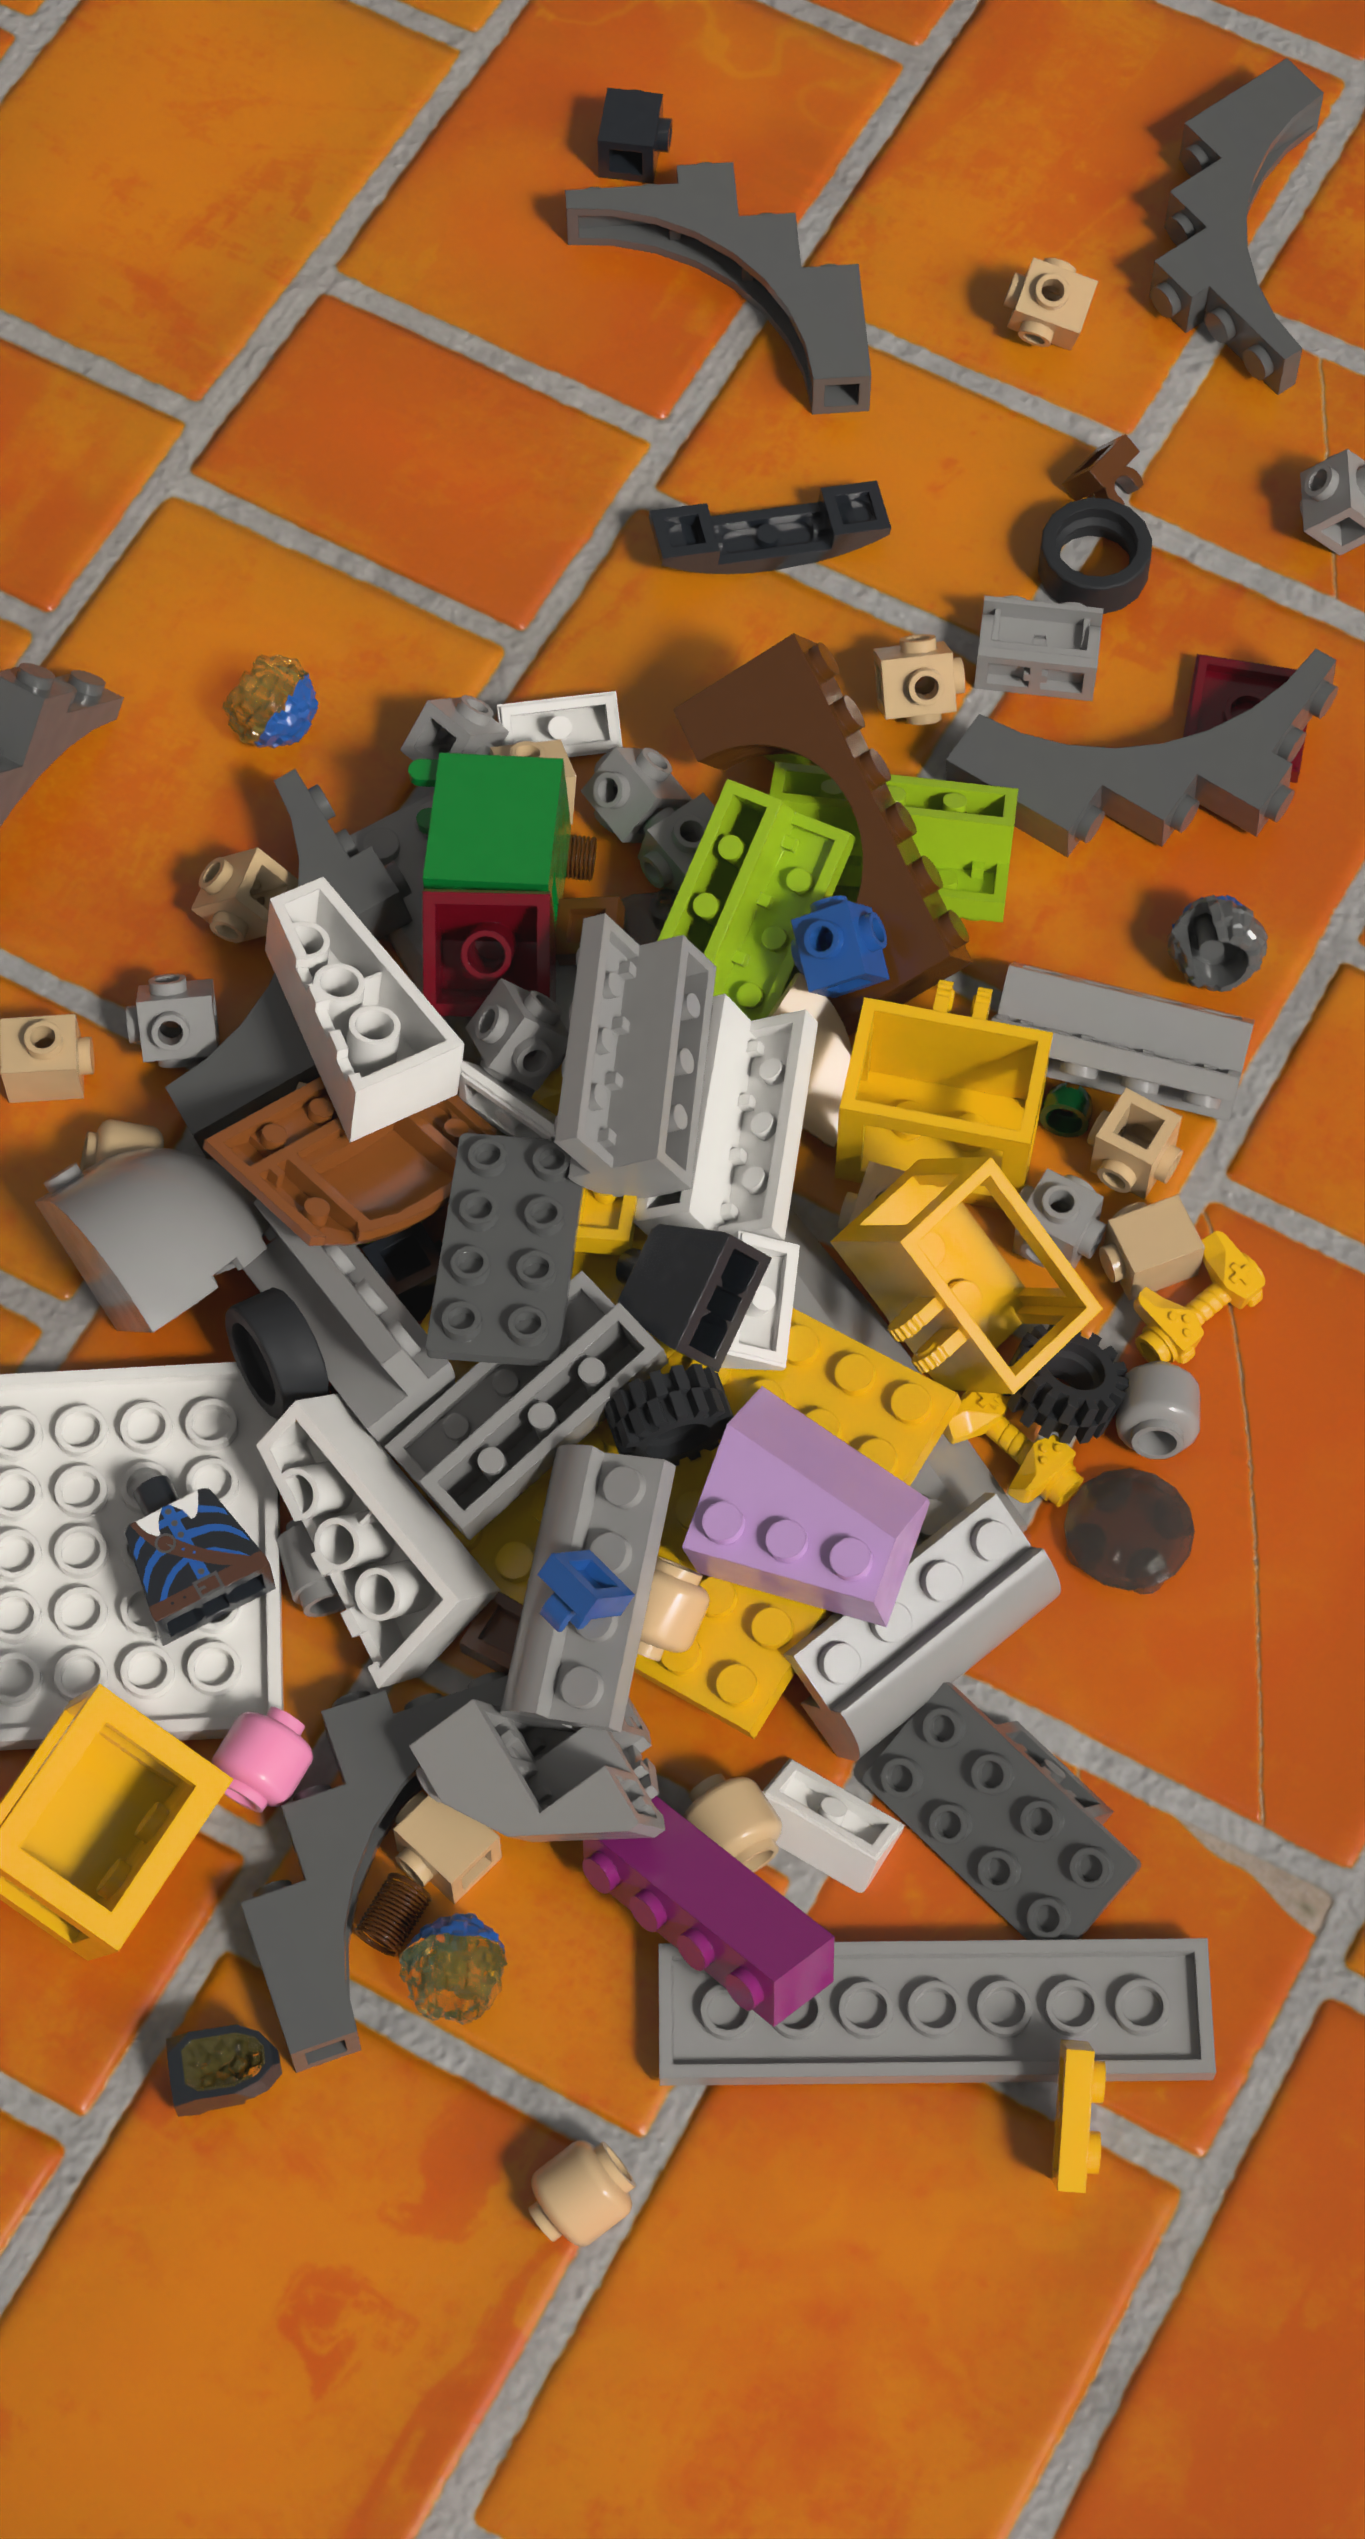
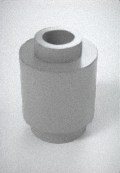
M302 1520L290 1521L286 1525V1531L278 1537L277 1544L293 1601L301 1605L304 1614L309 1617H322L344 1610L345 1606L330 1576H321L311 1556V1553L315 1552V1548Z

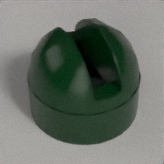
M1061 1083L1052 1087L1043 1101L1039 1116L1041 1124L1049 1132L1058 1136L1078 1137L1083 1135L1088 1130L1092 1116L1091 1096L1081 1086H1079L1078 1090L1067 1087V1083ZM1062 1109L1072 1111L1073 1113L1062 1111Z

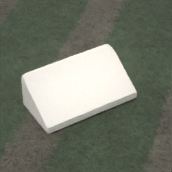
M616 691L496 705L498 723L509 731L502 746L514 745L523 741L542 742L561 739L568 757L608 753L615 747H623Z
M462 1060L458 1086L459 1097L482 1118L506 1136L555 1140L554 1122L556 1115L514 1085L504 1084L496 1080L482 1066Z
M738 1230L733 1235L734 1237L772 1257L721 1368L782 1371L786 1368L800 1245Z
M790 1758L762 1791L782 1822L781 1835L776 1844L858 1893L864 1892L905 1827L898 1820Z

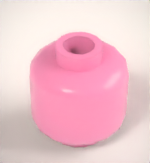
M270 1707L266 1715L249 1711L239 1715L212 1759L213 1765L233 1778L224 1794L238 1804L259 1813L263 1812L266 1806L279 1807L286 1804L313 1760V1752L309 1744L301 1737L305 1726L289 1713L276 1707Z

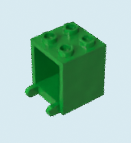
M439 753L438 760L417 759L411 762L408 767L411 783L420 787H435L432 808H424L416 816L419 831L428 835L422 878L424 889L551 891L556 933L559 899H563L571 834L563 758Z

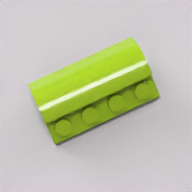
M775 761L769 795L783 800L795 812L847 831L857 838L832 895H843L847 897L848 901L856 903L862 878L863 851L858 824L848 800L836 782L819 766ZM890 774L891 780L886 785L895 803L900 802L907 809L916 825L917 833L912 838L921 857L923 855L928 857L941 876L943 888L938 890L947 910H953L959 918L970 921L1003 922L1018 788Z
M727 779L657 941L684 935L716 966L713 996L726 994L751 1021L768 1017L795 974L800 972L795 965L791 952V942L795 939L791 920L811 913L810 905L812 903L832 897L857 838L847 831L795 812L786 802L779 798Z

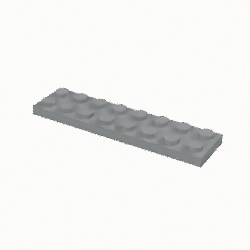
M1208 1938L834 1942L833 1983L775 2027L753 2010L748 2011L741 2008L731 1998L724 1986L704 1970L698 1971L692 1968L683 1959L679 1950L671 1943H658L660 2086L1058 2082L1060 2039L1088 2041L1095 2051L1094 2060L1105 2061L1106 2081L1213 2080L1216 2074Z

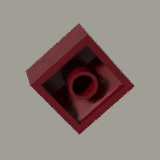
M423 889V995L441 1016L473 1017L501 978L529 992H540L553 1002H556V935L551 891Z

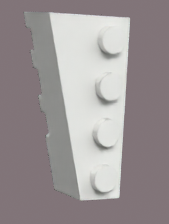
M321 877L270 898L265 951L349 1142H353L457 1095L465 1044L324 877Z
M339 1393L295 1400L257 1443L256 1446L293 1520H302L314 1544L315 1552L311 1553V1556L321 1576H330L346 1608L340 1614L352 1638L360 1636L373 1662L367 1668L377 1688L420 1677L497 1595L500 1589L385 1449L364 1427Z

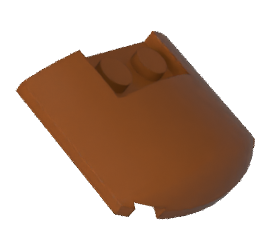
M321 1077L205 1139L203 1149L308 1246H349L380 1240L399 1233L425 1220L447 1205L450 1199L460 1136L464 1133L496 1135L497 1130L458 1095H455L353 1142H349Z

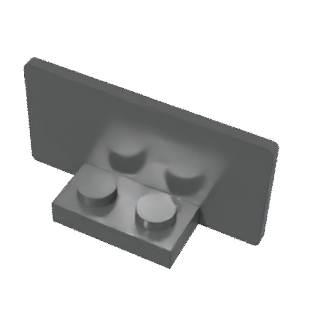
M464 1133L460 1136L426 1340V1353L428 1357L547 1367L560 1355L584 1187L568 1178L571 1156L559 1147L555 1140Z
M944 1682L934 1695L911 1717L862 1777L863 1783L1027 1940H1079L1141 1868L1140 1860L1103 1826L1113 1814V1810L1018 1721L996 1725L951 1682Z

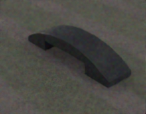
M877 480L820 488L819 499L815 503L710 516L707 503L651 510L649 512V521L662 566L707 574L758 573L816 563L874 543L890 535L891 525Z

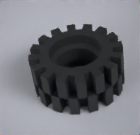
M1040 1324L1033 1328L1031 1334L1027 1332L1008 1366H1013L1055 1325H1049L1046 1330ZM1080 1331L1015 1394H1003V1396H1011L1007 1406L1012 1413L1020 1410L1024 1412L1020 1422L1027 1428L1034 1422L1042 1426L1038 1435L1049 1439L1054 1431L1058 1433L1060 1443L1070 1444L1074 1436H1076L1080 1444L1088 1443L1092 1436L1097 1439L1108 1428L1127 1394L1123 1392L1129 1387V1378L1123 1377L1127 1372L1125 1363L1113 1362L1118 1353L1112 1346L1104 1350L1098 1346L1102 1339L1101 1337L1092 1332L1090 1338L1086 1339L1081 1336ZM1056 1378L1066 1381L1067 1383L1071 1384L1074 1388L1063 1384Z
M692 1364L686 1371L683 1365L671 1366L670 1372L662 1374L659 1369L649 1373L651 1379L644 1382L637 1378L628 1383L630 1390L619 1389L613 1395L614 1401H608L605 1406L606 1412L604 1413L619 1454L665 1459L676 1466L680 1465V1459L688 1457L692 1461L701 1457V1450L712 1451L719 1446L718 1440L722 1439L727 1423L734 1417L718 1372L716 1373L715 1369L710 1366L703 1369L702 1364Z

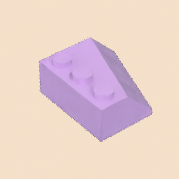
M761 1386L726 1425L682 1549L700 1574L887 1627L930 1502L921 1493Z

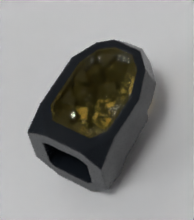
M240 2025L192 2031L166 2039L170 2085L174 2108L178 2117L200 2115L210 2110L245 2104L246 2100L268 2091L282 2074L278 2050L259 2031Z

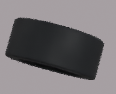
M1089 497L1069 502L1051 515L1042 530L1038 574L1044 589L1059 604L1077 602L1086 607L1104 608L1103 614L1121 610L1138 598L1147 583L1152 553V537L1145 521L1130 507L1112 499ZM1085 536L1104 537L1118 543L1129 554V565L1115 574L1103 577L1088 576L1071 569L1061 559V548L1073 539Z
M272 1287L232 1305L225 1313V1327L237 1366L257 1402L271 1417L279 1420L295 1400L328 1395L329 1380L317 1340L295 1302L283 1290Z

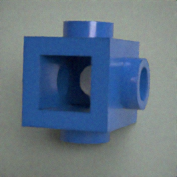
M843 895L832 896L812 903L810 905L811 913L791 920L795 939L791 942L792 957L800 973L805 975L809 993L836 998L890 979L882 950L887 946L886 931L880 917L873 912L872 907L848 901L847 897Z

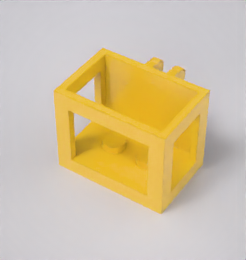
M941 979L938 983L933 1010L864 997L839 1107L835 1178L862 1183L869 1161L907 1171L918 1159L992 1157L1020 1194L1026 1186L1043 1102L1053 1032L987 1020L993 989L978 987L977 993L973 996L970 1011L972 1017L949 1013L952 1011L955 997L954 982ZM978 1186L962 1201L963 1203L1002 1210L985 1186Z
M992 1157L918 1159L830 1241L890 1321V1325L887 1326L888 1332L895 1341H905L914 1353L911 1362L918 1372H921V1374L928 1372L935 1382L951 1390L1015 1394L1103 1310ZM978 1186H985L1060 1288L1025 1287L962 1201ZM1022 1324L1055 1325L1013 1366H1008L996 1350Z
M99 1683L68 1702L0 1801V1900L87 1961L118 1952L233 1781V1778Z

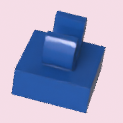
M591 1550L551 1553L537 1574L554 1591L543 1605L540 1615L557 1632H562L569 1621L579 1630L583 1629L591 1619L621 1616L635 1596Z

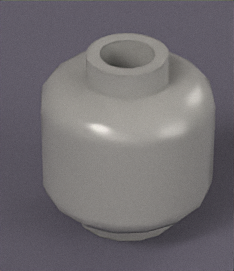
M1152 1361L1136 1366L1127 1372L1123 1377L1129 1378V1387L1123 1391L1127 1394L1116 1412L1115 1420L1117 1434L1123 1443L1135 1450L1139 1455L1150 1459L1173 1457L1194 1443L1200 1431L1201 1396L1199 1384L1192 1374L1177 1365L1165 1361Z

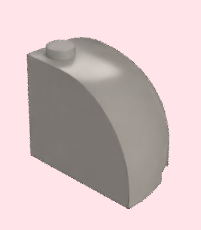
M145 1148L118 1153L95 1163L81 1171L77 1163H74L46 1180L43 1184L49 1193L35 1201V1204L117 1331L155 1332L216 1290L218 1285L213 1275H218L235 1267L238 1271L245 1268L268 1248L262 1237L266 1235L267 1239L271 1241L278 1236V1233L253 1203L257 1198L224 1167L201 1155L170 1148Z

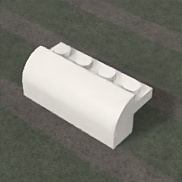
M726 994L713 996L692 1188L661 1196L638 1198L634 1223L645 1234L649 1235L651 1229L658 1224L722 1231L732 1236L740 1230L785 1241L818 1022L806 1009L751 1021Z

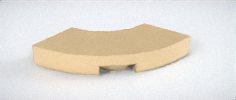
M796 973L768 1017L806 1009L818 1022L802 1129L827 1146L834 1148L838 1135L839 1107L852 1048L844 1024L835 1007L826 996L809 993L805 976L802 973Z

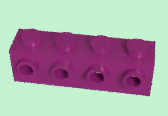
M655 1796L651 1801L663 1814L665 1831L655 1838L583 1840V1871L588 1881L596 1890L603 1894H611L632 1912L636 1921L644 1929L659 1933L679 1950L683 1959L692 1968L698 1971L704 1970L727 1989L731 1998L741 2008L748 2011L753 2010L773 2027L833 1983L835 1936L659 1797Z

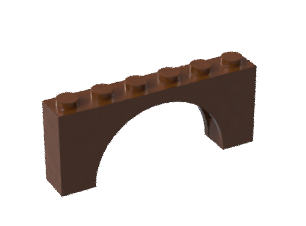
M793 633L673 710L698 762L724 771L737 763L764 755L789 754L802 756L822 768L836 782L848 800L858 824L863 851L862 878L856 903L872 907L873 912L880 917L884 925L887 946L882 950L890 977L887 981L836 998L827 997L835 1007L847 1034L850 1036L857 1031L864 997L904 1004L938 984L940 979L945 980L973 962L965 947V944L969 942L968 932L959 916L953 910H947L938 890L943 888L941 876L928 857L924 855L921 857L912 838L917 833L916 825L907 809L900 802L895 803L886 785L891 780L889 769L879 753L873 748H868L860 729L865 727L864 718L854 701L847 695L843 696L834 678L839 674L836 660L823 643L819 642L817 644Z

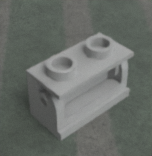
M1013 595L1004 597L985 596L974 688L1092 701L1104 608L1086 607L1077 602L1058 604L1031 601Z

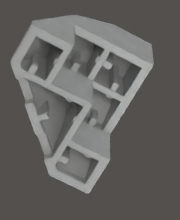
M629 1697L621 1733L585 1727L573 1733L526 1726L503 1716L500 1713L501 1707L472 1699L409 1745L420 1764V1767L416 1769L418 1780L432 1799L465 1814L507 1837L529 1842L655 1838L665 1831L663 1814L651 1801V1799L660 1794L656 1768L648 1758L642 1761L641 1755L642 1752L652 1746L650 1732Z

